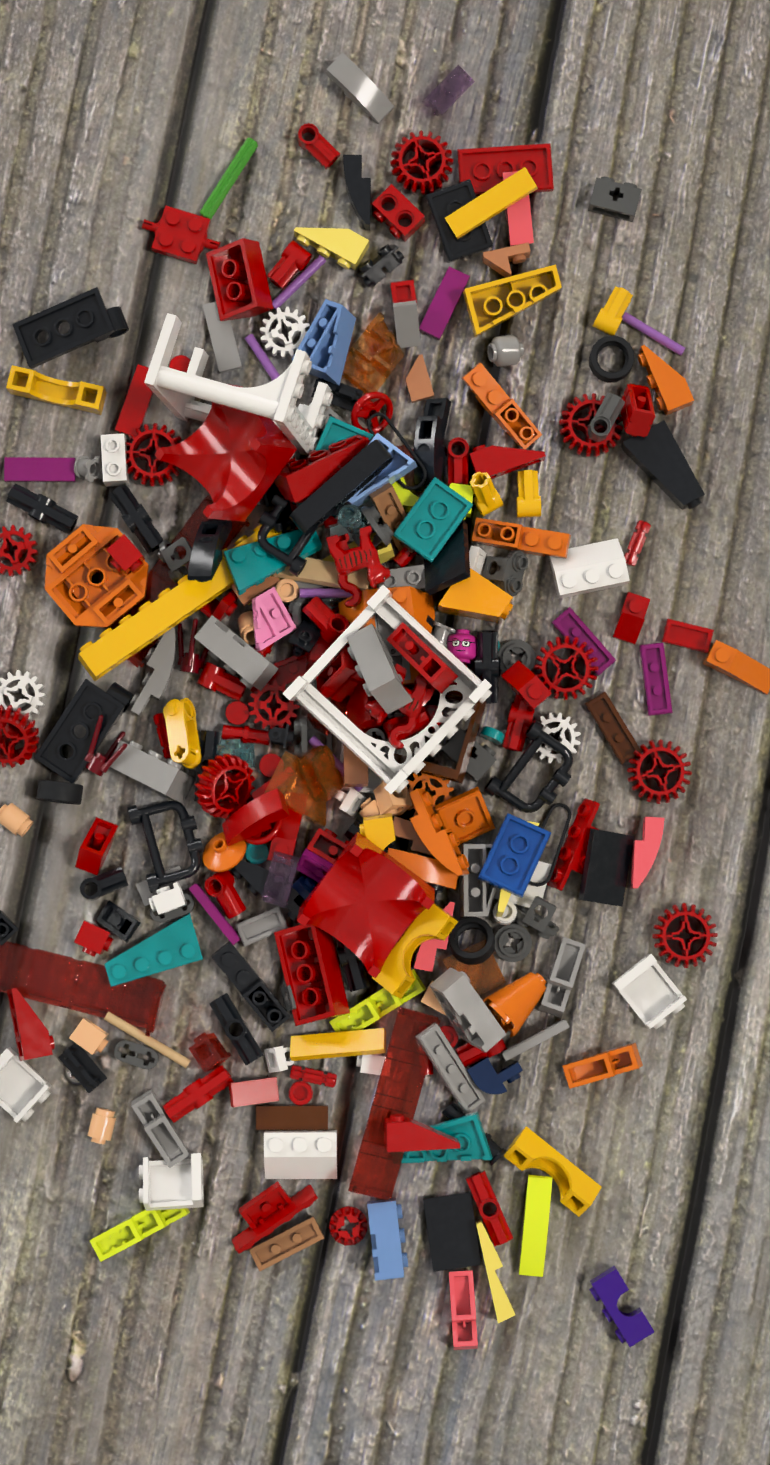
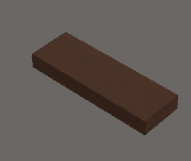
M606 692L585 703L586 708L621 765L635 757L633 754L635 750L642 753Z
M256 1105V1130H328V1105Z

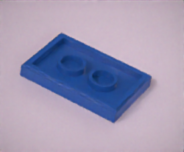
M507 813L478 879L522 898L551 832Z

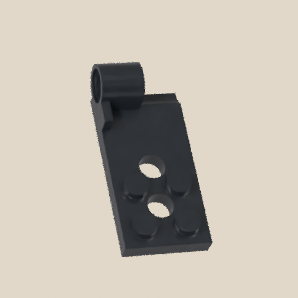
M98 287L12 324L27 364L31 369L94 341L98 343L107 338L118 337L129 331L121 307L117 306L106 309ZM63 322H68L70 325V329L66 334H60L59 326ZM42 331H47L49 335L45 343L38 342V335Z
M85 679L34 758L70 783L75 784L88 763L84 758L89 751L99 715H103L104 718L93 754H95L113 725L118 722L121 715L128 709L134 694L116 682L105 692L88 679ZM77 725H83L86 729V735L83 738H78L74 733ZM65 744L73 748V755L70 758L62 755L61 749Z

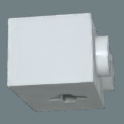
M125 434L101 435L103 483L106 487L120 486L125 483L130 485L127 472L129 466L126 462L128 458L126 450L128 448L125 444L127 442Z

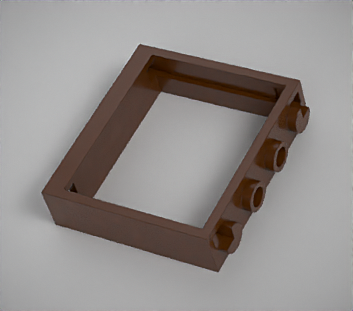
M435 689L433 696L440 697V692ZM453 690L447 692L445 699L460 702L463 699V695L461 692ZM478 701L474 705L475 712L471 716L456 769L423 761L426 765L420 770V773L463 783L486 701L483 704ZM375 732L373 738L381 740V736H377ZM394 753V759L397 763L402 764L406 761L407 756Z

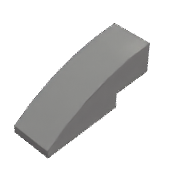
M341 53L326 69L327 76L343 89L344 94L376 123L379 124L394 108V105L344 53Z
M563 937L538 1010L561 1018L570 991L573 988L586 947L585 944Z
M152 1089L131 1101V1107L144 1125L145 1131L169 1168L190 1156L184 1142Z

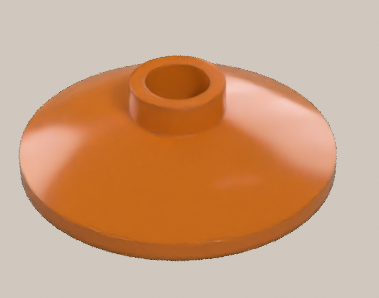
M224 832L217 834L204 848L202 854L204 865L213 872L230 870L244 857L247 848L246 841L243 840L228 846Z

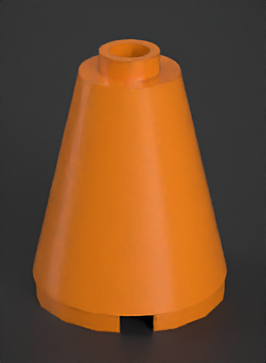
M530 972L485 997L483 1002L505 1033L510 1031L509 1037H514L545 993V984L547 982L539 973L534 974Z

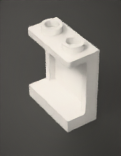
M652 954L646 955L612 982L648 1029L652 1027L655 1030L667 1021L665 1019L667 1015L671 1012L675 1015L685 1007L684 1002L687 998L682 995Z
M9 1047L0 1055V1106L14 1118L16 1123L21 1120L26 1122L35 1112L32 1108L36 1103L42 1104L50 1096L51 1093L48 1090L52 1085L25 1060L20 1061L19 1055Z
M193 1153L190 1159H183L171 1168L168 1167L164 1160L149 1161L148 1157H143V1165H139V1179L143 1180V1188H139V1202L144 1204L146 1211L204 1207L203 1159L201 1153Z

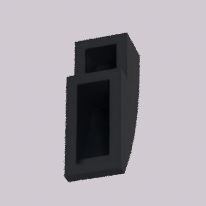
M343 155L344 178L351 205L364 229L370 231L371 178H362V155Z

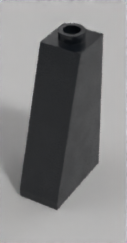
M665 420L652 426L648 436H633L622 442V450L680 509L688 507L690 510L702 503L700 499L705 494Z

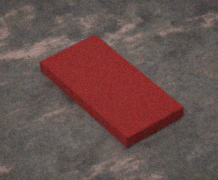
M550 143L457 149L459 183L470 179L476 196L482 195L503 181L502 173L519 171L524 167L538 187L532 193L554 190Z

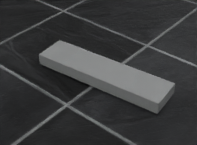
M437 1023L431 1024L415 1036L465 1114H469L485 1101V1098Z

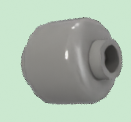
M514 335L494 337L487 348L489 360L497 367L516 365L520 361V357L524 355L523 343L519 342Z

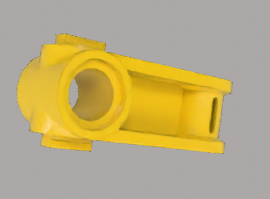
M189 698L172 699L163 708L170 755L174 762L182 763L188 769H194L201 762L195 707Z

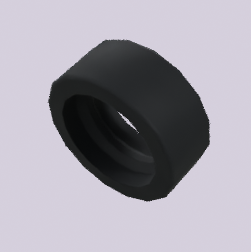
M616 335L605 336L599 339L593 345L589 356V367L592 373L599 380L607 383L618 382L624 379L630 373L634 363V351L630 343ZM616 346L623 351L625 364L621 370L609 373L600 367L598 354L604 347Z
M39 780L36 799L54 803L80 805L83 785Z
M466 917L460 919L450 932L449 944L452 954L458 961L467 965H477L490 958L495 948V938L492 927L485 920L479 917ZM469 929H478L485 934L486 944L480 951L474 953L464 952L458 945L460 934Z

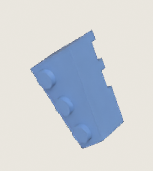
M327 299L323 302L298 350L307 352L310 361H312L310 375L323 378L340 386L356 318L343 305Z
M396 1198L367 1201L375 1281L403 1278L404 1267H408L407 1252L402 1253L401 1243H406L404 1228H399L398 1219L403 1218L402 1205L396 1203Z

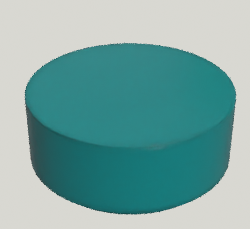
M488 726L483 727L480 736L484 739L500 745L505 737L502 732Z
M266 844L247 845L245 856L249 862L261 864L267 860L269 849Z

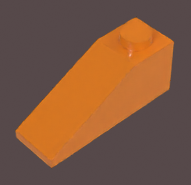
M718 640L713 642L703 662L704 665L766 695L770 690V669L727 644Z

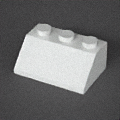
M618 538L568 548L566 559L549 556L558 599L627 585L630 581L625 557Z
M265 1130V1179H337V1130Z

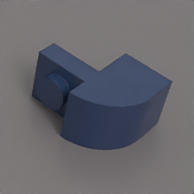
M485 1057L468 1067L467 1071L480 1090L496 1095L507 1092L503 1082L507 1080L509 1084L521 1077L519 1073L523 1069L519 1062L516 1061L496 1073L489 1059Z

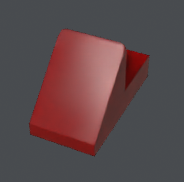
M627 592L613 638L636 644L645 620L644 617L650 602L649 598Z

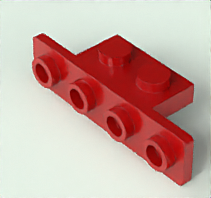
M585 798L579 806L573 825L569 828L568 836L560 850L553 875L547 883L548 886L562 891L571 870L583 875L590 828L597 829L591 826L600 803Z
M277 1181L240 1207L238 1210L250 1227L232 1239L237 1253L240 1254L244 1250L250 1249L254 1243L264 1236L270 1235L278 1226L290 1221L295 1214L304 1208L310 1207L318 1199L313 1187L308 1185L290 1198Z

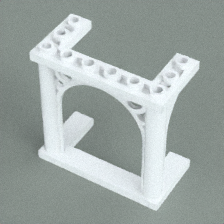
M167 313L144 383L179 420L186 422L188 418L202 422L206 420L212 405L195 401L196 397L273 419V422L301 455L309 456L308 452L316 449L318 444L317 434L319 428L322 429L326 419L324 412L326 406H330L333 393L328 384L318 382L311 404L302 412L296 407L297 398L300 399L304 391V384H302L304 377L309 374L312 366V361H310L307 352L297 349L292 363L285 372L267 384L250 388L231 386L202 377L209 355L201 348H194L187 373L168 368L182 322L176 315Z
M382 585L368 600V606L313 666L303 676H298L282 694L290 701L297 700L387 784L384 788L390 794L394 793V791L399 794L409 783L407 777L412 772L417 775L426 765L423 760L429 754L433 757L442 748L439 743L445 736L450 739L458 731L457 723L461 719L466 722L475 712L472 707L478 701L483 704L492 694L489 690L492 685L486 679L481 681L391 597V591ZM376 613L394 630L404 622L458 675L454 680L457 685H450L442 694L440 693L439 705L431 722L415 736L401 740L407 752L406 761L402 764L397 763L394 759L396 748L389 741L375 739L365 734L311 685L318 675L349 643L346 637L361 630ZM459 691L462 693L463 699L459 703H449L445 699L447 692ZM445 707L457 708L456 711L448 712L447 715L449 716L447 717L442 715V710ZM437 723H444V724L439 728V726H438ZM431 726L435 728L433 734L428 732V728ZM425 736H427L428 738H430L426 743H425ZM413 742H418L419 748H415V755L412 757L410 745ZM383 746L390 748L388 759L384 756L386 753L380 750Z

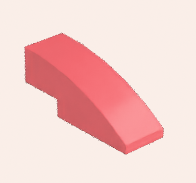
M518 171L502 173L503 181ZM529 195L505 209L510 246L528 242L529 244L534 243Z
M643 818L642 841L634 840L632 846L631 889H638L655 861L663 835L664 818Z
M449 902L443 910L453 916L455 903ZM449 935L445 941L431 939L423 942L417 952L414 969L433 972L437 948L447 949Z
M473 1270L449 1272L453 1349H478Z

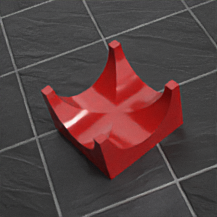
M212 402L209 415L196 432L178 444L169 447H159L154 455L159 461L170 463L184 470L203 485L213 500V504L207 505L203 511L208 519L245 522L297 448L270 418Z
M357 832L299 908L297 921L303 926H315L339 940L362 961L367 972L376 978L381 972L388 955L406 929L425 909L429 910L434 904L435 888Z

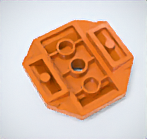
M82 524L46 554L45 590L77 627L109 628L145 598L149 571L148 563L143 560L144 565L137 572L127 574L124 570L119 572L110 562L113 558L106 549L123 535L118 528ZM95 573H103L102 582L98 584L92 583V576Z

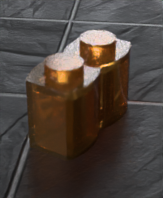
M327 745L312 747L298 760L299 771L307 781V790L315 802L329 801L343 788L342 775L335 767L333 753Z

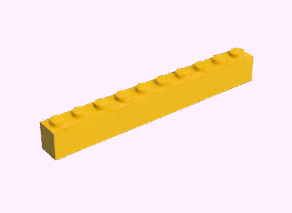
M258 525L253 530L255 533L247 537L244 535L234 543L236 546L233 548L257 542V535L262 525ZM272 529L268 533L267 538L281 535L282 532L275 533V530ZM227 548L222 550V555H224V551L228 550ZM224 556L212 580L198 582L196 580H188V574L177 582L178 586L172 590L170 588L163 590L158 595L159 599L153 603L150 601L144 603L138 609L140 612L134 616H131V614L125 616L119 621L120 625L115 629H106L99 635L100 639L95 643L89 641L79 649L81 652L78 655V659L93 680L97 681L230 589L234 582Z

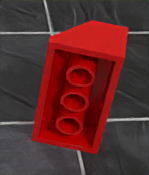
M302 924L274 932L286 986H291L296 1004V1009L292 1010L295 1026L349 1014L350 1010L332 936L315 926H303Z

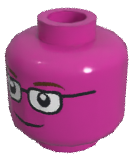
M457 629L456 634L448 636L447 649L464 665H469L477 656V637L470 635V630Z

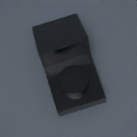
M110 900L96 919V921L127 943L141 923L138 918L132 916Z

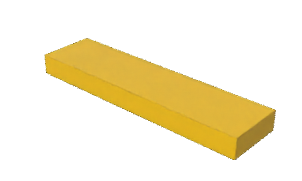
M524 167L448 215L445 219L456 238L459 239L534 192L538 187Z
M385 1028L291 1036L290 1059L291 1061L386 1053Z

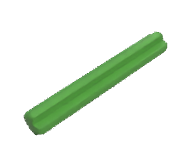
M249 137L245 140L200 210L201 216L212 219L258 147L255 140Z

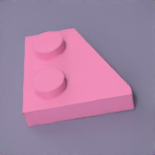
M275 587L269 588L252 599L255 647L257 651L263 650L297 629Z

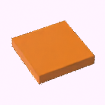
M478 786L434 806L442 821L443 828L451 829L452 832H455L460 844L496 829Z

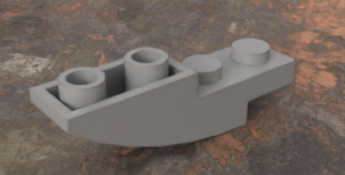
M175 627L158 638L160 642L157 647H151L145 658L148 660L146 665L154 671L153 673L148 672L142 681V685H144L143 690L140 694L136 692L130 702V705L133 706L131 711L138 716H141L152 696L161 700L167 689L176 656Z

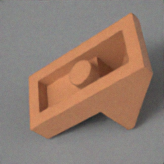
M529 242L483 252L482 261L505 278L510 277L512 273L509 262H513V264L525 262L526 258L530 257Z

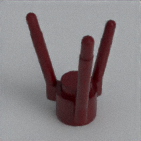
M196 618L193 619L189 652H185V656L182 624L179 623L177 625L178 665H181L180 671L198 674L199 668L204 669L209 649L204 648L200 660L199 655L194 654L196 641L194 636L197 633L198 619Z
M99 715L89 751L84 758L88 762L86 768L99 776L107 772L112 763L127 747V744L124 743L112 755L120 740L125 736L123 731L105 755L97 752L96 755L93 754L102 726L103 715Z

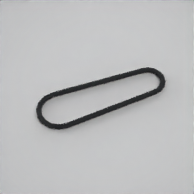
M381 412L372 414L367 420V428L370 434L375 436L370 426L371 420L376 416L384 417L422 468L423 479L418 485L407 486L401 479L397 480L398 483L408 490L420 488L427 479V471L424 465L385 414Z
M557 803L551 806L541 825V828L544 829L554 808L560 806L567 810L568 818L549 875L541 883L530 881L529 884L531 886H543L549 882L553 875L572 815L571 810L565 804Z

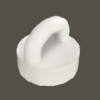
M508 901L502 917H496L498 905L496 903L493 909V917L496 922L502 925L511 924L517 914L514 903Z

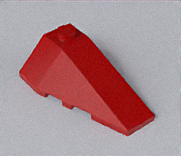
M356 435L329 445V450L310 451L307 458L295 460V457L287 462L274 480V483L286 500L296 504L303 503L308 496H311L369 443V439Z

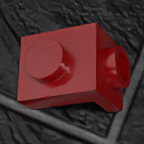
M414 280L390 283L393 303L414 300L417 303Z
M232 590L220 602L215 598L202 607L200 611L208 618L213 615L221 621L227 615L230 617L237 609L238 605L235 603L238 597Z

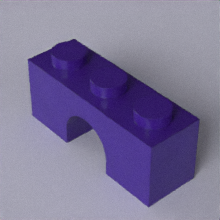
M615 1266L590 1280L593 1287L589 1290L596 1301L602 1300L606 1307L602 1311L609 1323L614 1320L618 1327L615 1333L622 1344L627 1342L629 1347L654 1333L640 1307L630 1313H624L618 1309L617 1302L619 1297L629 1289Z

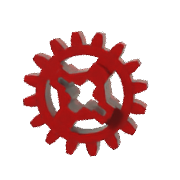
M12 525L8 531L3 526V533L0 534V542L3 540L0 549V561L8 560L12 566H6L0 562V574L4 575L8 571L10 577L14 576V572L22 576L24 568L28 571L31 570L29 563L36 564L37 561L32 557L39 554L37 550L33 549L38 544L36 541H30L33 537L30 532L24 535L25 529L23 527L17 531L16 526ZM12 536L20 537L24 542H16ZM10 544L17 549L14 551L15 559L8 553L10 552ZM27 553L25 560L22 562L23 555Z
M274 680L273 685L269 686V683H267L261 691L257 689V694H250L254 698V702H249L248 705L254 707V710L249 712V714H256L257 718L254 720V723L263 722L262 729L267 725H270V729L277 725L279 728H283V723L285 722L289 725L292 724L289 719L290 717L297 718V714L293 710L298 709L300 706L290 700L289 702H283L279 697V690L282 692L286 690V682L278 686L277 680ZM270 690V696L265 701L259 700L264 692ZM273 694H275L277 703L281 704V707L276 709L274 717H272L271 708L267 707V703H271L273 699ZM258 709H264L269 714V721L261 716ZM281 711H289L282 720L277 721V715Z

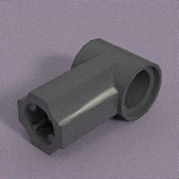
M611 393L606 394L587 430L591 440L601 442L607 438L625 404L621 397ZM594 425H602L605 428V432H596Z

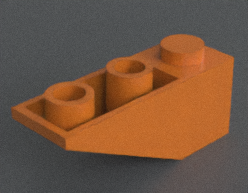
M642 345L639 350L640 354L637 355L641 367H645L648 372L646 379L650 389H655L658 396L655 398L659 410H663L666 416L691 406L694 398L686 379L648 347Z

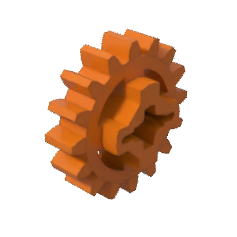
M413 773L415 780H408V785L410 786L408 792L413 791L415 785L420 781L422 784L421 789H426L425 784H427L430 792H435V795L432 796V808L435 814L437 812L434 806L438 797L445 796L444 801L453 798L449 796V793L454 791V788L447 787L450 780L443 781L442 778L421 773V776ZM430 779L436 780L442 787L436 788L431 785ZM410 796L412 806L407 810L409 811L414 809V816L418 815V813Z

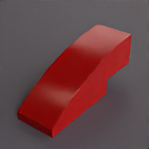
M278 788L271 790L250 801L222 823L226 844L231 846L272 829L271 823L290 816L285 796Z

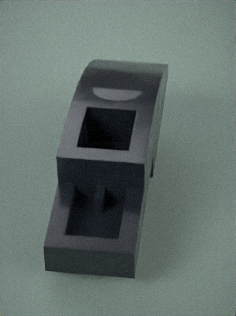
M448 398L427 399L424 415L417 418L414 453L427 471V479L420 488L416 489L417 493H423L434 477L441 481L447 449L443 446L451 406V401ZM417 462L418 467L414 469L415 486L423 479L422 468Z
M208 519V521L201 522L191 552L188 580H196L198 582L212 580L223 558L222 548L233 528L232 521Z
M240 861L235 867L230 869L238 879L244 877L250 883L246 887L256 897L259 894L264 897L271 891L273 893L270 896L271 899L279 907L284 904L290 910L287 915L296 924L298 923L297 916L300 906L294 900L300 894L291 884L273 872L246 861Z
M230 941L211 955L212 959L272 1032L291 1017L252 966Z

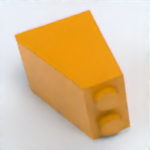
M470 568V577L450 586L438 604V611L498 623L500 618L505 620L513 609L514 605L511 604L513 597Z

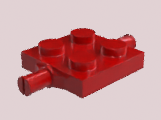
M165 206L162 218L158 223L144 219L142 229L155 232L151 249L156 253L197 265L200 253L204 248L212 250L220 248L221 242L207 238L211 221L203 216Z

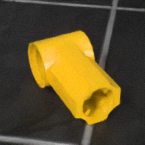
M615 286L605 307L601 308L596 317L593 327L610 336L615 335L633 295L626 289Z
M518 471L517 518L541 517L538 471Z
M477 472L473 474L469 483L475 495L473 501L480 514L484 517L504 506L488 473Z

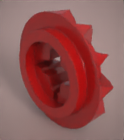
M346 1206L338 1209L332 1215L329 1228L336 1242L344 1246L355 1245L365 1237L368 1223L362 1211L355 1207ZM345 1216L350 1223H359L352 1228L353 1236L347 1230H339L345 1225Z

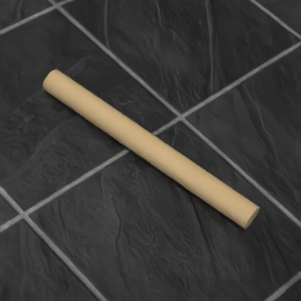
M108 1011L105 1021L182 1067L187 1068L191 1061L190 1059Z

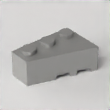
M213 615L194 636L196 640L209 649L207 653L217 662L221 659L226 663L223 666L233 675L238 673L242 676L240 681L249 689L254 686L261 691L278 670L274 664Z
M373 624L346 637L350 645L347 650L353 661L356 660L358 663L355 669L360 678H364L366 683L362 685L369 697L373 696L387 714L413 701L411 695L401 683L403 679L400 674H397L393 665V659L380 633Z
M450 967L429 986L458 1037L486 1053L507 1034L470 984L471 981L467 974Z

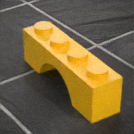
M13 365L11 366L6 386L9 393L99 415H102L107 395L104 386L82 381L68 382L40 374L35 370Z
M392 813L363 817L364 824H359L360 834L382 850L395 841Z
M434 903L429 910L425 909L410 924L402 938L395 944L388 955L381 972L376 978L372 976V979L392 995L401 999L416 980L411 970V959L414 951L420 944L431 939L445 941L459 921Z
M527 1126L515 1137L503 1155L521 1171L536 1168L549 1174L558 1185L560 1202L578 1217L592 1205L602 1188Z

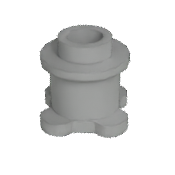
M85 455L78 457L74 464L75 475L80 479H86L87 482H93L97 478L102 479V457L95 456L94 459H90Z
M434 621L432 635L447 648L448 636L455 634L456 630Z

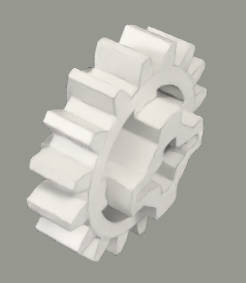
M278 307L277 314L274 315L272 312H269L270 319L262 320L266 327L260 328V333L265 334L261 337V342H267L265 345L266 351L271 348L273 349L272 356L275 357L278 353H281L282 359L285 358L286 354L293 358L294 352L298 349L310 324L304 323L306 320L305 315L298 317L299 311L297 309L290 313L289 307H286L285 312H282ZM286 319H291V320L295 321L296 323H293V324H292V323H290L289 321H287ZM277 321L278 324L276 328L272 329L270 332L272 325ZM282 325H284L289 334V341L282 334ZM300 336L297 343L293 345L295 337ZM279 342L285 345V347H280L275 343Z
M20 670L16 671V676L8 672L7 680L0 678L2 683L0 686V705L2 704L5 710L8 707L5 703L4 695L9 698L13 711L29 704L31 707L22 711L21 714L29 713L28 720H32L31 713L34 712L39 715L40 712L37 707H44L45 705L40 701V698L46 697L45 693L40 692L44 685L36 684L39 679L36 676L30 679L31 673L26 671L24 676H22ZM19 681L16 686L12 688L8 687L11 683ZM29 684L34 689L35 697L31 696L29 692ZM22 690V694L25 695V697H27L29 700H18L16 697H14V695L10 693L12 692L16 694L20 693Z
M552 712L548 714L547 720L541 716L540 721L544 725L542 730L547 734L554 735L561 729L558 737L561 741L560 743L565 745L572 754H576L577 751L573 747L574 745H580L581 742L575 740V737L580 736L581 733L574 732L577 724H569L571 717L568 716L563 720L562 713H559L557 718H554ZM549 723H560L557 728L550 729L545 726ZM566 729H568L570 733V743L565 739L564 732ZM545 744L543 748L540 746L536 753H541L540 760L547 757L548 764H551L553 759H556V762L561 764L563 756L561 754H551L552 748L548 747V745Z

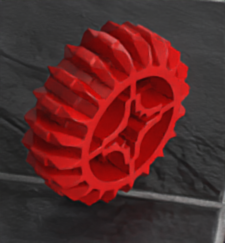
M421 130L418 137H415V134L411 132L410 140L403 136V144L396 143L395 148L397 151H392L391 157L394 159L390 161V166L394 167L392 175L398 176L396 182L398 184L404 182V190L412 186L411 192L413 194L418 188L420 193L424 195L425 188H428L429 192L433 193L434 185L441 189V181L448 182L449 177L447 174H452L450 166L453 165L454 161L452 158H449L452 155V151L449 149L445 150L448 143H440L441 137L439 135L432 139L431 131L426 137L423 136V131ZM422 147L430 148L433 152H425ZM413 149L414 157L408 160V163L403 164L405 155ZM418 157L426 161L425 169L424 166L418 165ZM441 161L439 170L433 176H430V168L436 165V162ZM419 173L423 179L413 177L410 174Z
M595 393L592 394L591 400H588L587 394H583V402L578 397H575L573 400L575 406L568 403L566 407L569 411H562L561 415L566 419L559 421V425L565 426L560 429V434H568L563 438V442H572L569 446L570 450L577 446V455H580L582 450H586V457H590L591 451H594L595 457H599L600 448L606 454L609 451L607 445L611 448L616 446L612 439L620 440L621 435L617 432L622 431L623 426L617 423L622 422L621 416L617 417L605 440L593 443V440L588 436V426L586 427L585 425L588 424L591 416L592 419L594 418L605 396H602L600 401H597ZM589 408L587 417L572 420L577 412ZM600 424L594 426L595 431L598 433L605 431V428ZM572 427L585 434V441L576 436Z
M154 423L153 430H150L148 424H144V432L136 428L135 430L138 434L136 437L133 434L128 435L132 443L125 442L126 447L130 449L126 450V455L129 457L126 459L128 466L131 465L127 468L128 474L134 473L132 478L135 481L142 477V485H145L149 479L151 487H155V480H158L160 486H164V478H167L171 483L173 480L170 474L180 475L178 470L175 469L177 466L169 464L164 470L157 472L160 463L163 461H159L157 458L153 463L149 453L152 454L154 448H156V451L159 449V438L166 440L171 446L180 443L182 439L180 436L174 437L175 430L173 429L166 434V425H163L158 430V424ZM151 438L148 447L137 451V448L143 441ZM135 458L149 462V472L140 469L136 464Z
M565 636V643H562L560 637H556L557 645H554L552 641H548L547 645L550 649L547 650L544 647L540 649L545 656H536L538 661H542V665H534V669L542 670V673H538L536 676L544 678L545 681L542 683L549 685L548 689L550 692L553 689L556 690L554 698H558L560 692H563V699L567 700L569 692H571L573 699H576L578 697L576 690H579L584 695L586 694L583 688L584 685L590 689L593 687L592 683L588 680H597V676L591 674V671H598L599 667L592 666L591 662H596L598 658H589V654L594 652L593 648L585 651L584 648L587 646V642H583L581 646H578V637L574 638L573 643H570V636ZM560 648L575 650L568 659H563L554 654ZM580 655L583 657L586 665L584 676L576 669V662ZM574 658L571 662L572 667H570L573 668V673L566 672L559 677L562 673L561 663L566 664ZM549 659L557 667V674L553 680L548 674L547 666ZM566 676L580 682L573 687L558 685Z
M1 704L0 762L2 768L6 767L7 763L13 768L17 763L22 765L26 760H30L33 756L32 753L36 752L38 748L36 744L40 740L36 736L39 733V728H34L35 720H28L29 713L21 714V707L13 711L12 705H9L5 710ZM24 739V746L15 750L16 743Z
M660 739L658 740L657 747H655L653 740L648 742L650 749H647L642 744L640 746L642 754L636 750L633 752L634 756L638 759H629L628 762L635 765V767L627 769L628 773H634L633 777L628 778V782L636 781L637 784L631 789L634 791L640 788L641 791L638 794L640 798L647 793V802H651L653 796H655L656 804H660L661 797L664 798L665 803H669V794L674 799H677L679 796L676 790L681 793L686 791L681 784H690V781L685 779L684 776H690L692 772L689 770L684 771V767L690 766L691 763L682 762L681 759L687 756L686 753L680 756L677 755L681 747L677 746L674 750H671V741L666 744V747H663V740ZM658 752L667 754L676 764H664L658 756ZM650 754L652 758L651 769L640 773L642 761ZM656 765L664 770L670 768V770L662 774V779L659 775H648L653 770H656ZM678 771L676 783L668 790V774ZM643 780H655L661 791L650 789L644 784Z
M223 754V756L216 755L214 760H208V766H201L203 773L197 775L200 780L194 784L198 788L194 794L198 797L197 803L202 806L201 809L210 813L213 817L226 819L246 805L247 799L253 798L250 794L251 790L255 789L251 784L255 778L251 775L253 770L248 767L249 764L238 756Z
M682 903L681 911H679L677 905H673V914L668 909H665L664 914L667 918L658 916L657 919L663 923L662 926H653L654 929L660 930V934L652 935L654 939L660 938V942L655 943L654 947L659 948L662 946L663 950L658 955L663 956L667 953L668 956L665 962L669 963L674 958L675 967L680 965L681 960L683 961L684 968H688L689 960L696 967L698 966L696 958L705 962L706 958L703 953L705 952L707 955L713 954L708 949V945L712 947L717 945V943L710 941V937L718 936L717 933H710V929L715 928L716 924L708 925L707 922L712 917L707 915L702 918L701 916L705 911L703 908L695 913L696 905L694 904L690 906L689 911H687L686 903ZM681 916L678 930L666 932L671 921ZM688 916L700 923L703 932H696L690 928ZM683 929H686V933L697 935L696 937H690L685 943L684 939L673 937V935L683 933ZM703 939L701 947L695 953L689 955L692 941ZM666 940L678 941L680 950H682V956L673 952Z

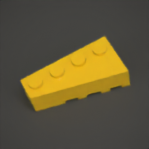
M556 264L465 288L463 294L474 336L477 337L560 291L562 286Z

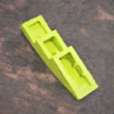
M412 969L416 980L401 999L392 995L385 988H382L350 1008L349 1014L338 1016L329 1023L335 1032L362 1030L420 994L426 988L415 970Z
M528 1175L519 1275L543 1277L552 1177Z
M188 1208L146 1211L145 1209L89 1241L100 1262L188 1215L190 1212Z

